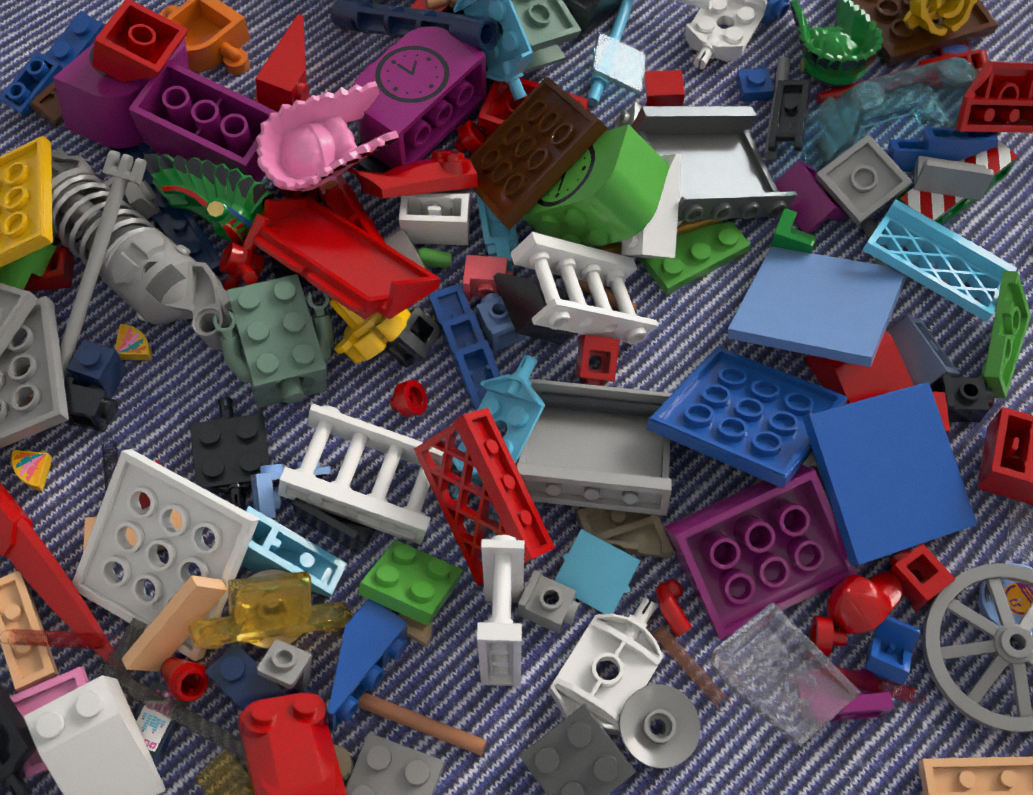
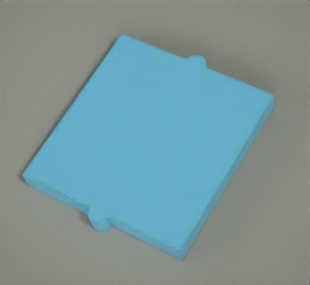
M581 529L569 553L563 555L565 561L554 581L577 590L576 598L604 614H614L624 593L630 591V586L628 585L641 560Z

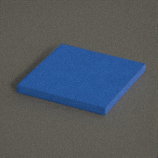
M716 347L648 419L647 430L784 489L813 451L802 417L846 405L848 397L726 349Z
M929 382L802 417L850 566L861 565L977 525Z

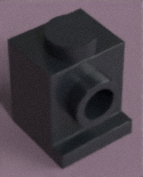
M418 306L409 310L411 315L407 320L406 327L394 341H388L384 349L405 368L426 357L442 330V327Z
M942 374L932 392H945L949 422L980 423L994 404V392L992 388H985L984 378L950 377V374Z
M67 376L64 385L69 420L64 423L105 432L109 422L117 414L118 401L109 398L107 392L97 385L87 384L86 386H80L74 377Z

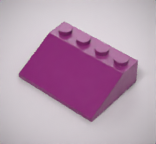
M804 465L798 469L784 489L763 480L664 526L676 557L720 640L836 585L846 576L858 574L856 567L850 566L834 514L816 470Z

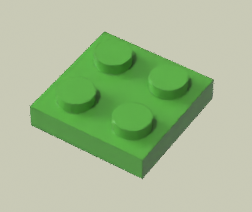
M394 540L360 582L358 594L429 626L459 583L463 569L410 545Z

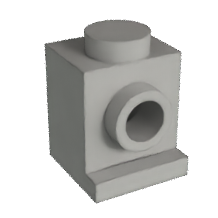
M534 569L518 602V616L560 634L565 623L572 625L578 613L580 603L575 602L577 590L542 576L541 572ZM548 596L558 602L554 605H549L544 601V598Z

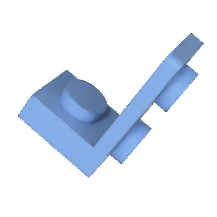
M319 460L314 475L331 474V466L320 467ZM297 462L298 468H300L302 462ZM283 464L260 466L261 473L251 475L254 509L269 518H276L275 510L280 509L278 487H273L272 480L281 478Z

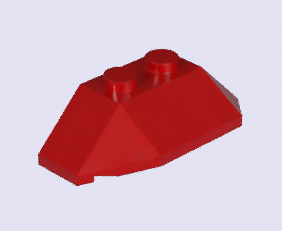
M987 61L965 90L956 130L960 132L1033 133V63Z

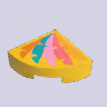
M120 324L115 350L121 360L152 361V350L145 335L133 326Z
M13 450L11 461L16 475L30 488L43 491L53 458L49 453Z

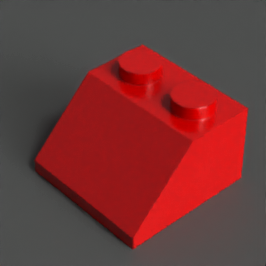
M124 0L94 40L92 67L123 83L158 77L188 34V29L132 0Z

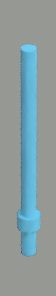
M634 0L621 1L598 69L593 71L590 79L591 88L587 97L589 99V106H597L602 91L608 87L611 78L609 71Z

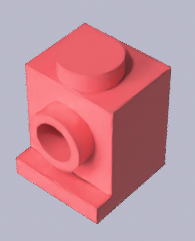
M466 255L463 290L468 302H471V297H480L482 299L491 293H498L501 296L493 276L496 273L513 276V272L507 271V258Z

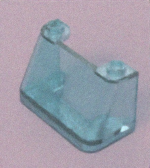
M955 57L863 81L827 104L823 110L820 122L839 156L866 136L865 127L912 114L920 126L925 125L927 121H931L940 125L939 128H956L965 90L978 73L967 60Z

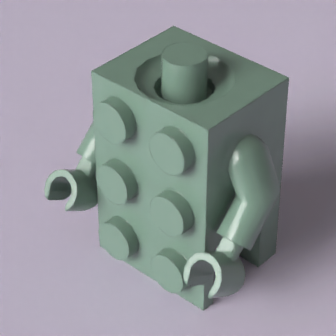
M511 0L533 52L532 61L522 73L524 74L564 61L566 57L558 45L576 39L582 30L563 0ZM497 22L499 26V32L503 34V28L501 24Z
M298 274L227 290L232 308L230 311L228 310L230 323L226 327L219 326L216 314L212 317V323L216 329L221 331L222 336L219 337L226 365L241 382L250 383L257 408L281 402L296 403L304 399L305 396L327 391V368L325 364L331 358L334 340L330 314L325 311V307L329 304V296L322 292L323 302L319 305H314L311 292L309 291L305 300ZM307 304L314 308L315 313L312 315V319Z

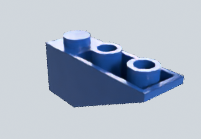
M370 599L364 603L345 626L328 708V728L333 731L342 720L348 722L360 705L359 698L367 689L372 691L377 687L384 676V667L391 659L398 660L409 643V640H407L408 622Z

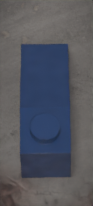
M236 642L205 671L215 685L242 712L252 702L287 695L277 683L257 674L258 664Z

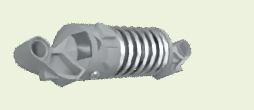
M58 148L54 153L51 152L52 235L61 240L63 246L71 249L73 255L81 258L83 264L86 265L110 187L103 184L98 174L83 157L69 156L61 148ZM122 200L99 276H101L103 282L107 283L118 296L136 311L135 315L140 320L148 321L154 325H164L176 320L193 319L192 327L198 336L213 350H222L219 337L222 336L221 331L218 329L211 331L214 328L212 317L216 314L218 325L221 327L228 326L230 323L228 310L231 308L227 291L224 290L219 278L207 263L196 262L189 256L190 250L183 245H176L164 233L154 228L152 223L144 219L143 215ZM81 237L80 244H75V239Z

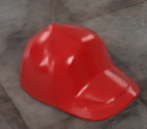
M881 572L868 579L858 575L846 576L834 586L827 600V617L832 618L834 626L847 633L859 634L870 632L887 618L900 601L903 592L901 582L890 572Z

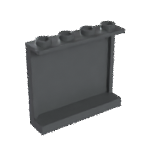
M642 106L631 127L660 156L676 153L682 154L678 221L693 222L696 220L750 219L755 217L776 218L781 216L784 208L788 209L796 198V191H778L748 131V128L757 116L752 106Z

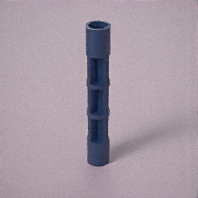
M336 0L331 10L333 24L337 28L402 38L417 28L439 27L448 30L450 35H456L458 40L480 51H491L495 48L499 39V26L496 20L489 17L407 8L399 5H385L362 0Z

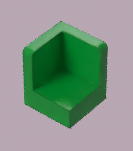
M784 208L770 248L772 246L811 253L816 236L792 228L797 212Z

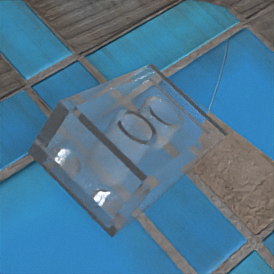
M773 602L712 652L710 664L712 670L738 698L798 747L803 745L861 693Z

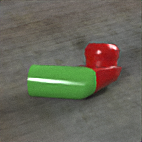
M421 248L417 251L425 268L434 266L449 269L452 259L451 253L429 248Z

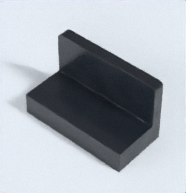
M297 497L291 503L299 521L359 555L376 532L374 528L316 509Z

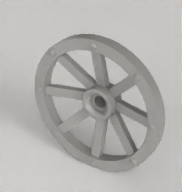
M1005 563L987 564L969 569L955 577V581L935 596L926 613L922 632V647L927 669L943 697L957 711L970 720L987 728L1002 732H1032L1033 714L1025 662L1033 668V635L1031 633L1033 628V601L1019 624H1016L1001 580L1019 582L1033 588V569ZM986 581L1001 627L955 600V596L973 584ZM948 610L990 636L989 641L940 647V628L945 611ZM1010 638H1014L1018 642V650L1011 646ZM991 654L994 660L969 693L965 695L951 678L943 660ZM1006 666H1011L1018 717L998 714L978 705Z

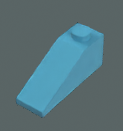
M248 506L244 510L259 518V521L241 563L243 567L256 573L272 569L283 570L300 579L309 591L327 597L333 594L347 565L346 562L254 508Z

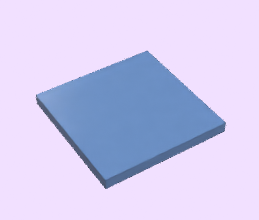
M771 246L728 327V338L871 367L905 283L906 275L889 266Z

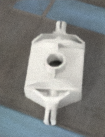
M714 0L711 10L700 8L692 23L686 24L684 35L689 46L699 51V54L693 61L694 65L697 68L700 65V69H704L709 59L717 58L728 62L739 58L764 17L768 1ZM725 24L730 27L727 29L720 28L719 25Z
M646 598L642 599L634 615L630 614L629 617L612 613L594 616L550 686V693L565 719L583 704H586L608 734H619V719L625 702L634 692L648 684L663 659V654L656 640L646 629L648 620L657 608L655 603L651 602L644 614L643 612L649 603V600ZM602 661H611L618 667L619 674L612 680H604L598 675L596 666Z

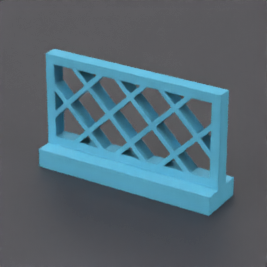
M895 199L863 248V251L986 322L991 318L997 307L1003 271H1016L1017 269L1015 266ZM880 245H887V247L889 248V250H887L886 248H884V247H882V246H880ZM900 246L906 247L909 252L903 251ZM911 262L917 263L920 268L913 265ZM931 264L937 265L939 269H934ZM942 280H948L950 285L944 283ZM962 281L968 283L970 287H965ZM974 298H979L981 303L974 300Z

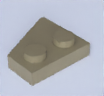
M589 507L576 511V518L581 529L628 554L660 558L673 556L674 550L658 515Z

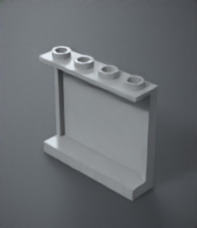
M530 379L532 382L531 387L540 398L541 392L663 404L673 394ZM544 407L520 454L517 469L534 502L667 516L672 479H669L670 439L647 430L650 417Z

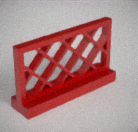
M488 407L463 414L453 421L454 424L414 448L416 456L477 586L484 583L480 554L485 526L497 532V535H509L516 540H523L524 563L555 549ZM458 432L466 447V453L455 448ZM436 448L443 452L441 467L435 465L429 452L430 449ZM453 457L464 462L462 477L451 473ZM473 467L476 468L483 483L482 487L471 482ZM449 482L460 487L457 501L451 499L448 493ZM469 492L481 497L478 512L467 507ZM490 502L498 514L499 522L487 517ZM465 516L476 521L474 536L467 533L463 525Z

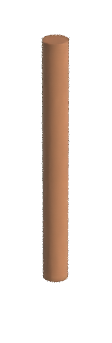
M366 692L359 698V708L477 755L482 756L487 743L485 739Z

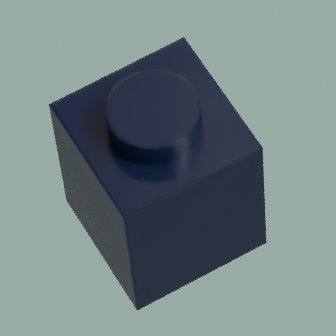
M85 339L66 368L71 377H74L80 386H86L87 384L97 385L107 392L109 398H112L128 371L115 349Z

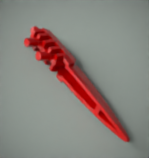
M0 483V554L2 557L6 556L39 596L74 632L104 634L68 575L33 530L32 520ZM104 637L103 649L94 648L93 650L109 665L117 669L119 659L108 639L106 642L107 637Z

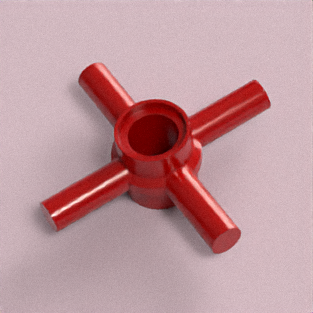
M257 213L242 246L230 242L225 248L219 264V270L229 274L223 285L225 291L238 288L241 280H244L247 285L257 282L265 257L255 252L257 246L254 244V239L259 236L260 228L267 227L270 219Z

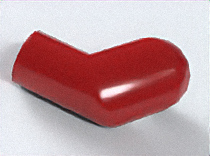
M670 578L665 583L661 582L657 586L656 596L662 616L675 637L690 630L692 626L676 598L683 595V588L676 579Z

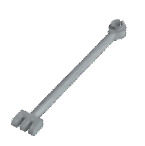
M113 150L109 151L102 171L104 174L114 177L60 345L64 382L68 373L66 368L73 357L127 184L131 182L141 185L146 169V160L137 158L133 165V156L123 154L120 160V153Z

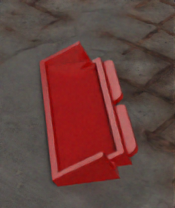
M310 196L265 200L263 215L269 218L270 221L266 228H260V234L255 237L254 244L364 320L376 312L387 319H391L439 288L441 278Z

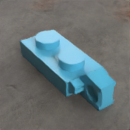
M476 194L486 252L491 257L507 258V271L513 272L510 253L519 245L516 226L514 225L510 230L507 229Z

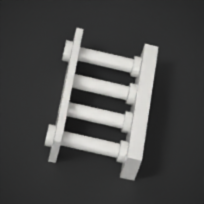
M531 232L510 253L514 265L531 268L536 271L547 304L531 318L533 325L584 335L620 339V342L632 345L643 342L647 335L659 326L657 320L636 316L624 284L626 279L637 270L633 258ZM552 274L562 276L570 301L560 299ZM578 280L587 282L595 307L586 305ZM603 286L612 288L620 312L611 309Z
M312 403L307 426L316 430L300 468L295 470L288 467L284 468L279 481L278 495L290 500H294L297 497L316 509L421 545L431 517L425 516L421 512L430 483L416 456L414 448L424 442L344 415L334 407L327 405L319 406ZM330 434L351 441L337 478L332 482L316 478L314 475ZM365 446L386 453L371 494L367 495L356 492L350 487ZM436 448L430 449L429 452L435 465L441 467L443 452ZM400 459L421 466L408 504L404 507L388 503L385 499Z
M496 535L491 539H482L481 542L485 601L492 602V618H489L487 623H477V648L481 685L521 686L522 624L513 623L511 619V603L519 602L524 592V541L516 540L509 535Z

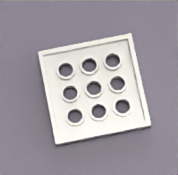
M134 450L121 451L72 583L80 595L140 630L145 631L189 579V565L191 562L200 568L201 577L221 579L227 588L226 593L176 650L188 658L197 661L203 658L259 518ZM141 492L147 494L150 499V509L148 512L141 508L139 502ZM173 509L178 511L182 517V527L180 530L172 525L170 515ZM128 527H131L137 535L135 546L128 542L126 536ZM205 527L214 533L215 543L212 548L204 543L202 532ZM160 544L168 551L169 559L167 564L159 560L157 548ZM115 561L120 563L123 568L124 576L122 580L115 576L113 570ZM146 579L150 580L155 587L154 598L146 594L144 588Z

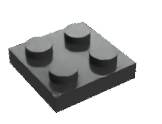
M583 704L519 755L547 795H609L636 773L635 769L586 704Z

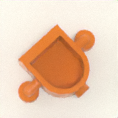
M187 0L181 6L170 5L161 11V16L188 29L185 41L189 70L193 72L208 71L224 61L227 72L232 75H241L248 71L250 67L248 55L245 50L240 49L251 39L244 16L220 0Z

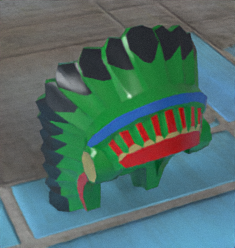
M839 0L836 9L835 27H814L810 29L799 1H790L802 49L801 73L810 74L818 84L831 89L849 85L859 80L867 72V67L875 60L876 55L882 48L881 44L884 40L880 36L883 31L880 28H876L877 23L870 21V15L865 14V10L859 9V5H855L853 1Z
M144 154V160L147 163L146 169L154 178L153 184L168 201L171 208L186 209L197 214L213 227L218 238L227 240L229 243H244L257 213L263 215L265 200L278 199L277 196H274L273 191L264 187L263 182H255L252 175H243L238 168L230 170L224 163L216 166L208 159L201 161L199 158L193 157L187 161L179 155L172 158L168 154H163L160 157L155 154Z

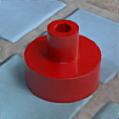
M468 120L458 127L457 132L460 139L454 142V146L458 152H464L468 149L471 153H474L486 141V137L476 123Z
M416 380L399 383L394 389L393 397L390 398L391 408L398 410L406 418L423 414L427 408L428 400L425 389Z
M813 616L809 635L811 655L829 657L833 645L846 646L847 632L835 630L831 617Z

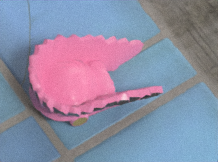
M376 82L367 83L363 87L356 84L348 90L341 87L335 94L326 91L320 96L312 95L306 101L296 100L292 106L282 104L279 112L270 113L269 119L260 123L261 134L256 137L258 143L256 152L259 156L257 163L260 169L265 172L266 177L275 186L285 190L310 191L317 187L322 190L331 189L337 185L338 177L356 163L384 146L397 141L399 136L397 130L357 147L354 142V136L348 129L347 123L362 119L364 111L372 105L380 94Z

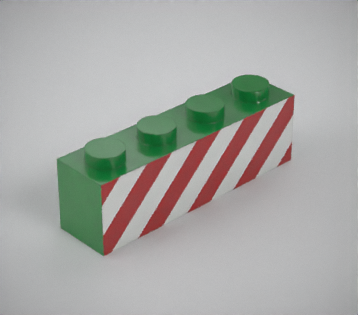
M998 140L997 147L958 160V162L984 165L986 169L994 171V177L986 190L987 192L1008 176L1018 155ZM909 188L896 198L898 201L942 226L976 201V199L923 192Z

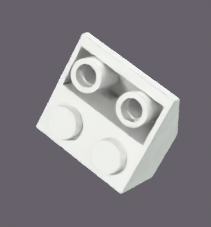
M472 188L401 196L400 230L404 229L413 244L468 245Z

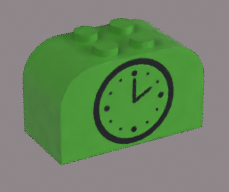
M629 124L607 130L532 206L522 219L539 234L588 247L604 246L627 240L643 230L653 218L659 205L670 165Z

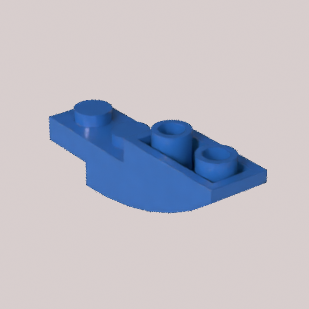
M80 11L45 55L38 51L34 53L1 94L0 101L23 116L34 112L30 108V102L54 81V76L94 43L95 38L105 25Z

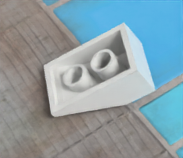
M102 675L24 716L38 753L63 795H159L166 791L116 678Z

